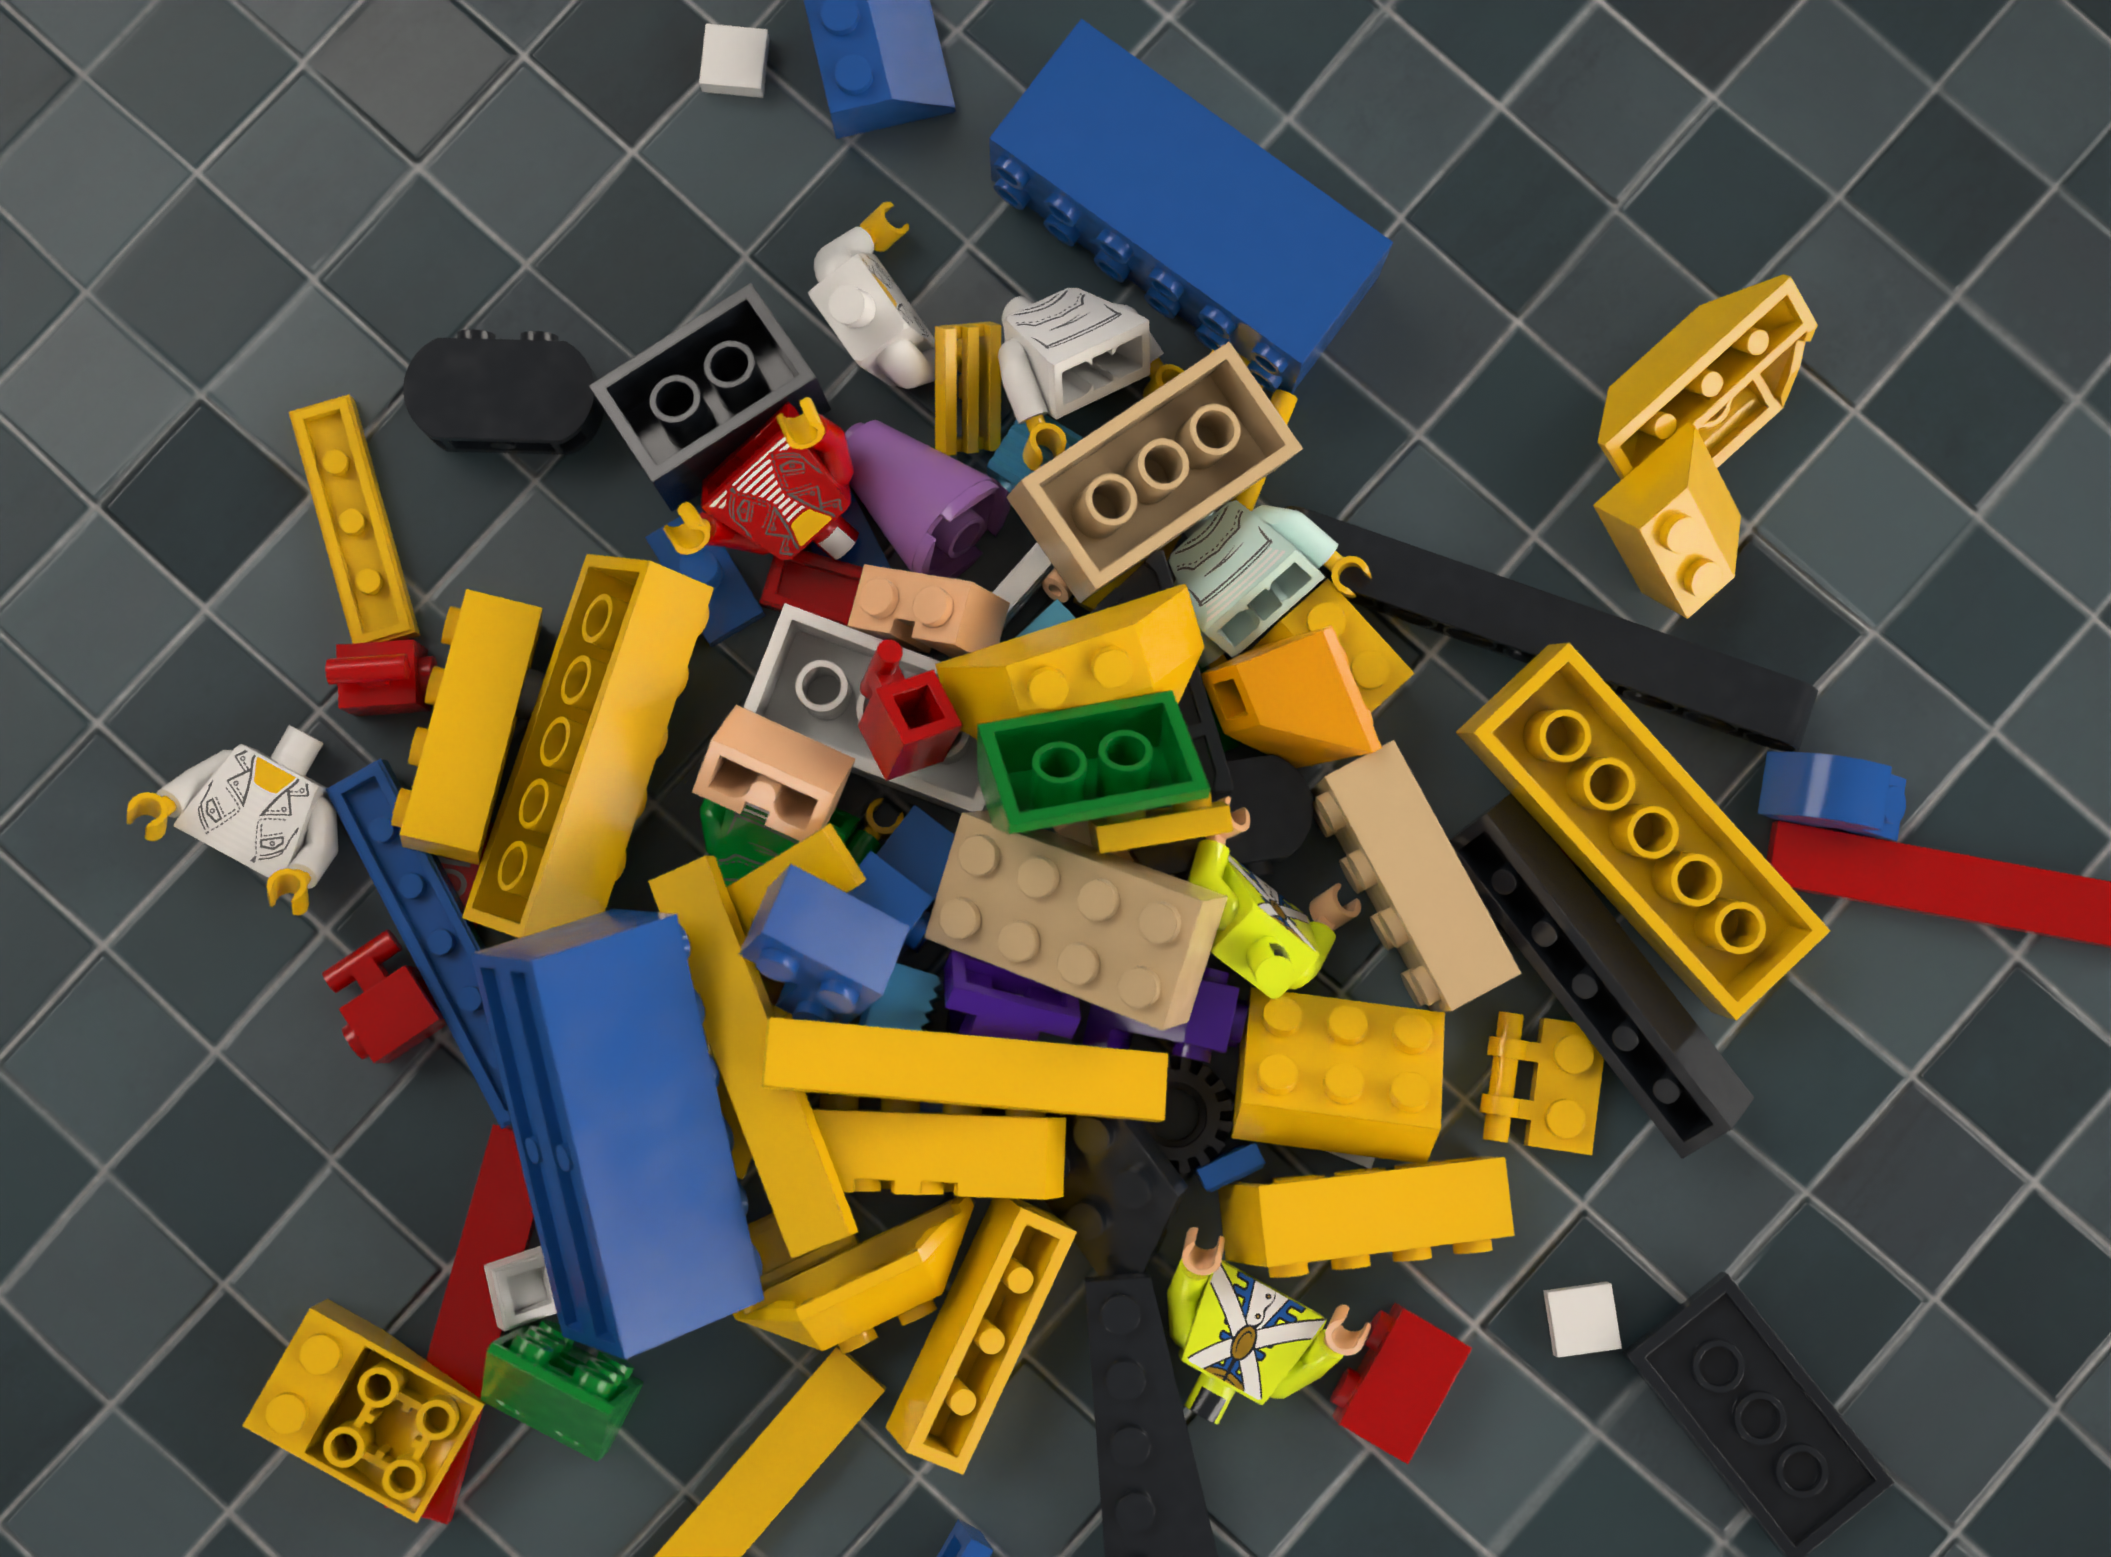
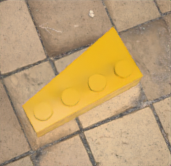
M820 1095V1107L811 1108L843 1192H878L881 1189H891V1193L907 1195H942L944 1192H954V1196L1042 1200L1063 1197L1066 1117H1045V1112L1006 1109L1005 1115L982 1114V1107L943 1104V1112H921L920 1101L881 1098V1110L858 1109L859 1096Z
M1475 1156L1427 1161V1164L1394 1165L1393 1170H1386L1385 1167L1341 1170L1334 1172V1177H1325V1175L1273 1177L1272 1184H1252L1235 1181L1218 1189L1222 1232L1225 1239V1260L1268 1267L1270 1278L1309 1274L1308 1262L1330 1260L1331 1269L1333 1270L1371 1266L1370 1254L1392 1252L1393 1262L1425 1260L1432 1258V1246L1452 1244L1453 1254L1487 1252L1492 1250L1491 1239L1515 1236L1505 1157Z

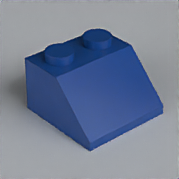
M804 0L836 139L956 112L930 0Z

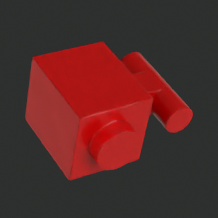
M413 639L337 644L336 658L326 660L325 672L329 685L338 684L339 709L353 716L430 711V704L425 703L426 690L434 666H437V661L434 656H428L427 648Z
M890 639L883 640L878 644L860 684V691L865 698L869 699V702L858 724L886 781L943 762L963 726L934 669L905 679L898 666L903 656V649L899 643Z
M386 929L322 972L327 985L335 993L340 992L355 981L363 990L362 994L339 1008V1011L348 1023L342 1027V1033L352 1050L361 1059L364 1060L370 1057L373 1063L392 1062L447 1025L417 967L404 965L389 975L383 966V962L402 950L399 941L389 929Z

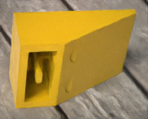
M326 1299L310 1307L242 1426L418 1523L486 1403L385 1330L335 1302Z

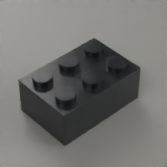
M751 283L589 385L671 512L676 510L682 503L688 502L701 494L702 480L785 403L789 402L793 405L800 415L803 413L800 400L805 397L811 398L817 413L824 415L831 410L817 377Z

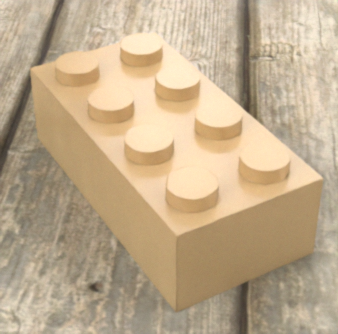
M1227 342L1020 480L1006 498L1079 603H1082L1149 557L1153 552L1158 551L1275 471L1303 448L1232 344Z
M1394 740L1383 745L1381 749L1366 754L1324 776L1311 789L1315 797V801H1313V817L1325 837L1333 834L1336 835L1346 854V857L1339 860L1342 871L1357 894L1364 890L1368 894L1377 911L1376 914L1370 916L1372 926L1388 951L1396 947L1408 968V970L1400 975L1409 995L1418 1007L1426 1004L1430 1011H1453L1522 974Z
M988 810L962 812L924 938L1154 1028L1165 1030L1189 1021L1228 896L1108 852L1100 854L1095 847L1043 828L1007 834L992 826Z

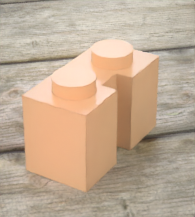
M864 564L847 626L882 640H894L901 647L908 650L930 653L931 648L954 658L1000 643L1010 603L972 581Z
M735 705L711 739L692 793L738 814H741L747 803L753 804L770 812L765 826L798 841H802L827 825L836 809L856 759Z

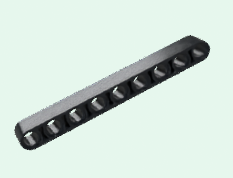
M1284 507L1297 510L1306 515L1339 544L1336 551L1343 557L1356 556L1364 560L1368 565L1371 579L1360 568L1353 566L1344 569L1340 575V583L1356 595L1355 598L1345 597L1351 603L1526 664L1531 662L1547 645L1569 642L1615 694L1620 697L1782 752H1798L1818 694V690L1806 682L1302 507ZM1323 565L1318 569L1325 578L1313 588L1314 590L1326 579L1333 583L1331 578L1332 572Z

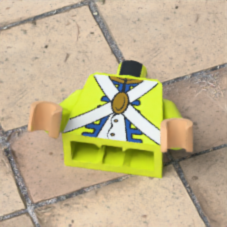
M1226 796L1218 801H1223L1230 805L1231 797ZM1243 807L1231 813L1234 832L1204 836L1206 840L1199 841L1187 882L1228 896L1211 952L1269 998L1277 999L1288 989L1295 990L1303 987L1318 974L1336 940V935L1333 931L1357 917L1361 912V903L1356 898L1342 907L1337 897L1341 884L1337 883L1310 902L1309 910L1313 919L1310 922L1306 914L1229 855L1230 850L1225 846L1226 840L1246 831L1250 826L1249 811Z
M1191 1227L1187 1231L1182 1259L1167 1290L1170 1337L1180 1347L1178 1355L1181 1361L1201 1372L1184 1404L1185 1407L1218 1425L1235 1392L1260 1405H1263L1269 1397L1284 1399L1323 1377L1344 1355H1354L1361 1350L1371 1325L1367 1322L1361 1330L1355 1332L1345 1329L1341 1324L1345 1320L1350 1307L1347 1305L1338 1306L1332 1315L1327 1329H1323L1327 1320L1320 1313L1222 1260L1225 1244L1224 1237L1219 1236L1216 1247L1205 1250L1195 1245L1198 1228Z

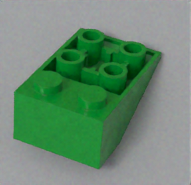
M542 1319L539 1326L530 1322L493 1341L486 1354L481 1401L596 1462L608 1453L644 1384L642 1380L631 1375L635 1367L630 1362L600 1350L597 1356L573 1345L575 1341L562 1337L559 1324Z

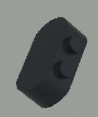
M475 329L458 331L457 338H436L423 346L413 357L407 368L403 384L404 401L409 415L416 425L437 446L446 452L572 455L585 447L596 435L603 419L604 408L589 387L598 378L583 355L568 342L558 341L559 337L557 335L542 331L523 332L520 334V340L496 339L494 333Z
M1276 755L1227 761L1235 789L1226 793L1210 791L1211 800L1215 802L1230 796V812L1232 813L1245 807L1250 814V826L1246 831L1227 839L1225 846L1229 848L1230 856L1257 877L1275 874L1273 863H1280L1292 855L1302 845L1310 831L1313 820V800L1309 786L1301 773L1293 765ZM1172 805L1161 806V807H1156V808H1150V809H1145V810L1168 808V807H1172ZM1206 837L1127 850L1135 863L1187 881L1199 841L1206 840Z

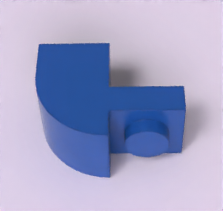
M1767 751L1758 814L1778 821L1811 827L1839 828L1861 836L1898 841L1900 821L1906 809L1904 794L1906 779L1891 774V766L1868 760L1821 753Z

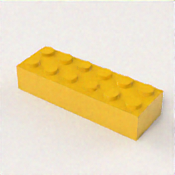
M586 554L463 912V919L517 938H522L606 910L614 883L622 875L626 865L627 856L625 850L635 821L640 817L646 806V788L656 759L662 754L667 744V726L676 699L686 687L689 677L688 664L697 637L703 632L709 619L708 605L714 590L713 587L650 560Z
M1569 642L1547 645L1456 731L1458 736L1712 1013L1737 1021L1830 932V929Z

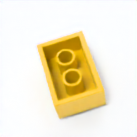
M1251 987L1247 1000L1248 1011L1239 1045L1232 1139L1427 1164L1441 1130L1445 1013L1285 992L1280 998L1271 999L1258 988Z

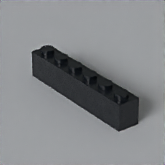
M1510 793L1453 836L1449 842L1482 902L1678 1155L1683 1159L1732 1130L1753 1101L1754 1096L1552 837Z

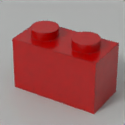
M1394 1303L1389 1314L1380 1310L1370 1323V1331L1364 1343V1346L1368 1347L1369 1350L1357 1371L1350 1367L1345 1370L1334 1388L1330 1402L1337 1405L1332 1417L1339 1425L1408 1465L1472 1348L1401 1305Z

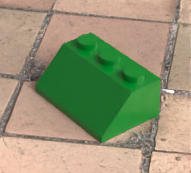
M1172 690L977 724L978 781L992 826L1007 834L1209 798L1210 787Z

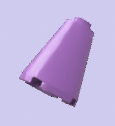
M872 420L865 424L856 423L845 432L854 469L850 486L909 571L956 579L973 565L983 554L975 544L986 530L996 537L1004 524L1010 509V502L1006 498L1009 494L1008 490L996 479L879 420Z

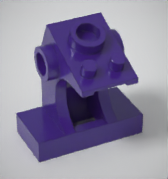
M951 949L944 966L945 1008L949 1009L945 1033L1036 1041L1041 1031L1069 1039L1073 1038L1081 1020L1079 998Z
M1205 968L1187 1023L1160 1030L1091 1003L1082 1046L1130 1050L1133 1034H1139L1174 1042L1172 1055L1210 1063L1213 1051L1226 1053L1227 1046L1237 1048L1243 1035L1248 1004H1246V1000L1238 999L1240 988L1227 985L1229 973Z

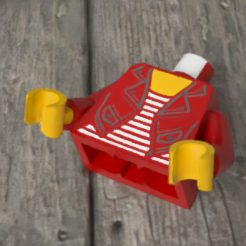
M809 397L800 400V406L803 410L801 415L789 402L785 403L702 480L701 508L705 512L698 513L693 504L684 502L677 509L684 523L676 527L668 525L663 527V531L675 550L680 554L689 555L698 552L705 545L761 555L771 553L781 560L788 561L792 560L813 541L833 560L844 556L857 541L859 532L841 516L851 504L850 480L854 473L843 429L817 413L814 403Z

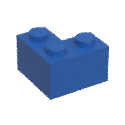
M915 804L878 853L875 854L870 851L859 865V869L866 880L847 893L910 926L899 953L900 957H902L908 947L919 953L929 941L924 936L955 836Z
M791 864L767 888L739 955L756 963L757 969L765 976L776 981L785 982L776 1007L792 1014L793 1019L848 1024L883 995L910 926Z

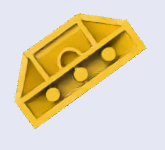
M1783 274L1699 305L1608 387L1597 443L1620 480L1687 422L1696 426L1716 468H1718L1783 409L1800 369L1805 342H1811L1817 327L1814 317L1791 276Z
M1181 584L936 663L935 667L941 685L963 725L961 731L977 739V724L1172 690L1178 704L1203 652L1204 643L1186 584Z
M957 1196L763 1289V1301L735 1312L733 1316L736 1320L820 1351L827 1350L837 1344L842 1354L860 1348L878 1338L874 1329L875 1326L898 1316L901 1325L904 1326L937 1310L933 1298L942 1295L976 1201L974 1197Z

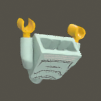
M1237 500L1226 503L1218 512H1213L1185 531L1184 534L1188 539L1171 553L1169 565L1176 577L1173 583L1174 587L1186 584L1204 643V649L1198 663L1201 667L1208 665L1210 669L1228 661L1223 655L1225 652L1232 658L1238 656L1322 581L1325 576L1318 569L1322 565L1332 572L1331 578L1334 586L1345 597L1355 598L1356 595L1340 583V575L1344 569L1351 566L1358 567L1368 578H1372L1369 567L1364 560L1356 556L1343 557L1336 551L1339 544L1303 513L1297 510L1269 505H1261L1250 511Z

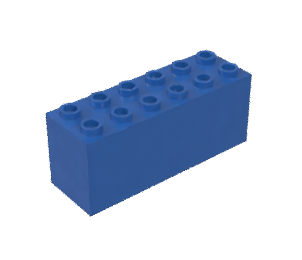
M1082 18L989 137L991 180L995 182L994 190L1003 200L1019 210H1023L1027 205L1046 219L1043 222L1045 228L1058 240L1069 246H1073L1078 242L1096 255L1094 258L1095 264L1109 277L1118 282H1124L1127 278L1146 292L1144 295L1145 300L1160 314L1170 319H1174L1176 315H1179L1197 328L1194 332L1195 336L1210 350L1213 349L1215 351L1227 342H1230L1236 352L1250 361L1247 368L1256 381L1264 389L1275 392L1277 388L1291 394L1294 392L1377 281L1393 245L1390 239Z
M611 909L471 953L562 1337L619 1358L627 1359L763 1301L764 1295L759 1278L763 1272L762 1261L756 1247L751 1243L745 1216L748 1212V1199L743 1186L737 1180L731 1154L734 1147V1137L729 1123L722 1115L717 1093L720 1081L719 1071L715 1060L708 1053L702 1027L705 1019V1009L700 995L693 987L687 961L690 956V943L684 928L679 924L677 914Z

